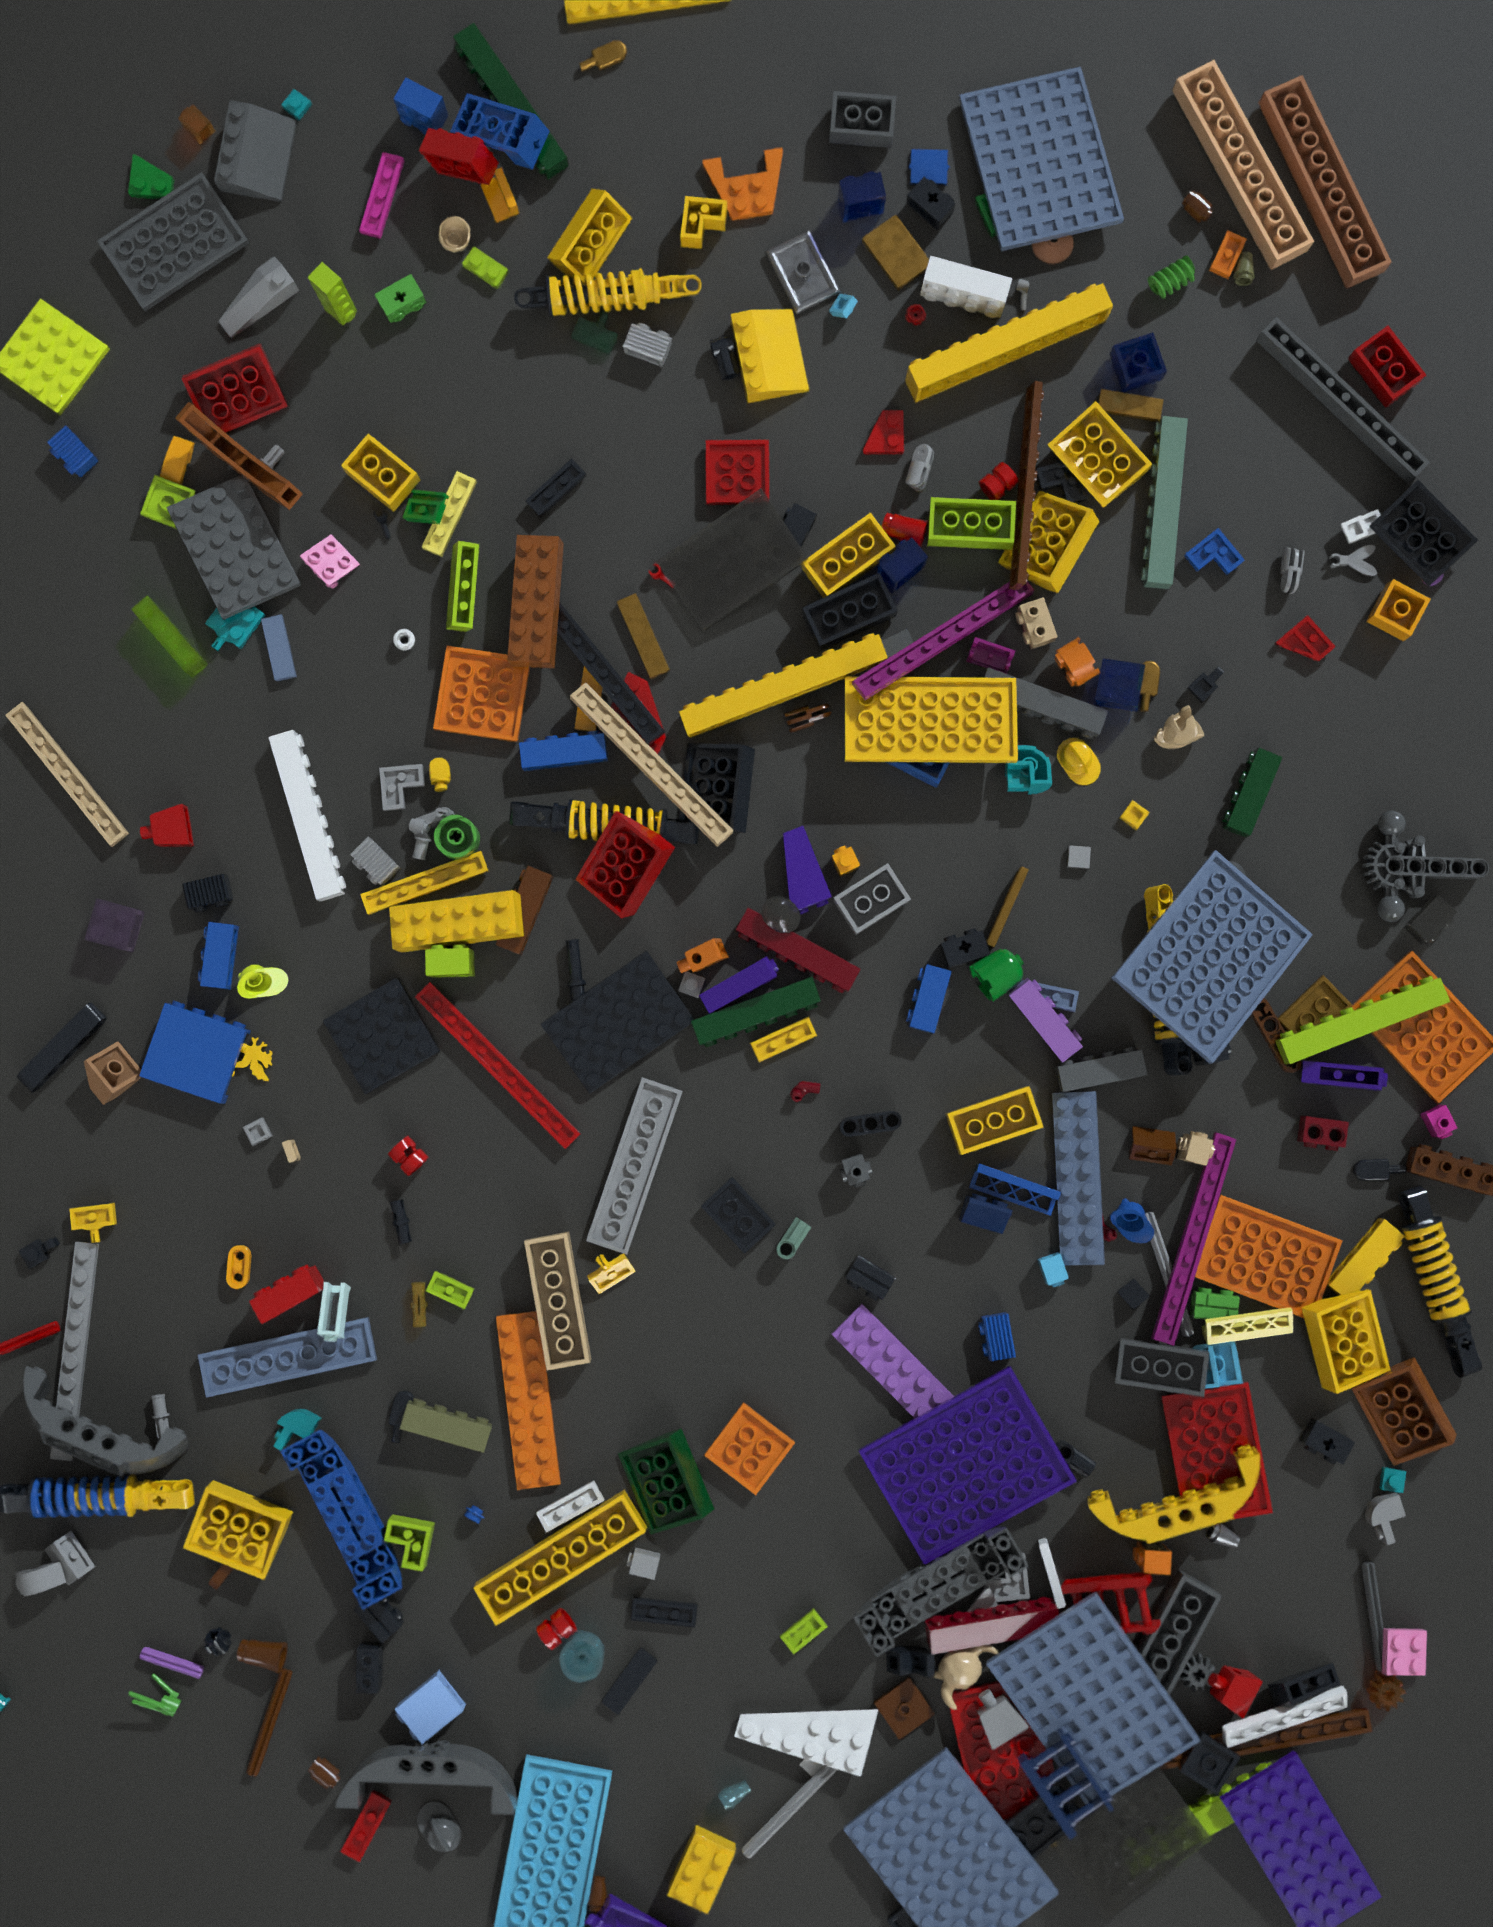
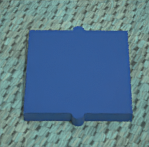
M911 149V164L909 165L911 170L910 184L917 185L923 177H926L928 180H933L937 185H947V170L950 167L947 165L948 150Z

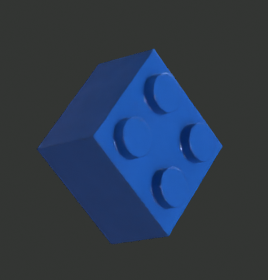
M405 77L394 97L400 120L408 126L414 125L418 127L425 135L428 128L442 129L448 118L443 97Z

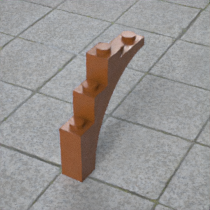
M190 402L176 416L175 419L200 440L208 450L230 465L238 474L252 482L272 500L290 510L303 493L290 481L253 456Z

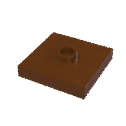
M910 1676L874 1701V1704L899 1740L935 1715Z

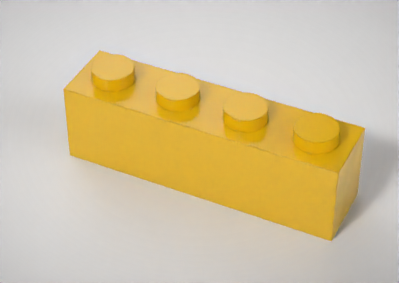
M1378 1218L1333 1271L1327 1286L1338 1296L1361 1291L1360 1289L1364 1284H1369L1374 1279L1375 1271L1379 1267L1382 1268L1388 1262L1390 1253L1400 1248L1403 1243L1401 1240L1405 1236L1387 1220Z

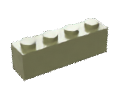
M414 1399L413 1401H408L400 1429L484 1453L492 1424L488 1423L489 1420L483 1417L469 1418L465 1412L457 1410L455 1413L448 1412L444 1406L434 1405V1407L427 1406L423 1400Z

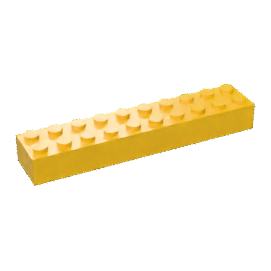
M1103 283L1097 286L1092 284L1081 293L1073 292L1067 295L1060 302H1057V300L1052 301L1041 310L1033 309L1020 319L1018 317L1012 318L1006 325L1001 327L999 325L993 326L987 333L982 335L979 333L974 334L966 342L953 343L947 350L942 352L937 350L926 359L922 360L919 358L912 361L908 366L905 381L916 403L1106 322L1113 304Z

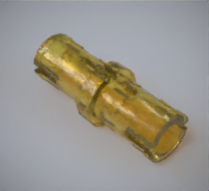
M425 1282L411 1283L412 1302L410 1303V1307L413 1308V1327L427 1326L426 1307L428 1306V1302L425 1301ZM418 1295L420 1296V1314L418 1313Z

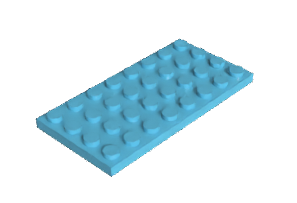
M526 1755L494 1927H584L612 1770Z

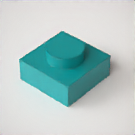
M295 89L282 103L283 109L299 121L312 106L311 101Z
M1382 1467L1379 1488L1385 1491L1403 1493L1406 1471Z

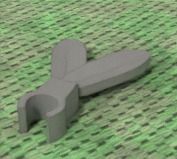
M1363 546L1349 556L1333 554L1329 558L1337 559V564L1332 563L1329 567L1336 568L1348 565L1363 575L1375 576L1377 574L1376 569L1362 561L1373 554L1375 546Z

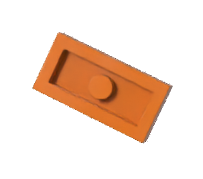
M1227 231L1209 271L1228 279L1247 239Z

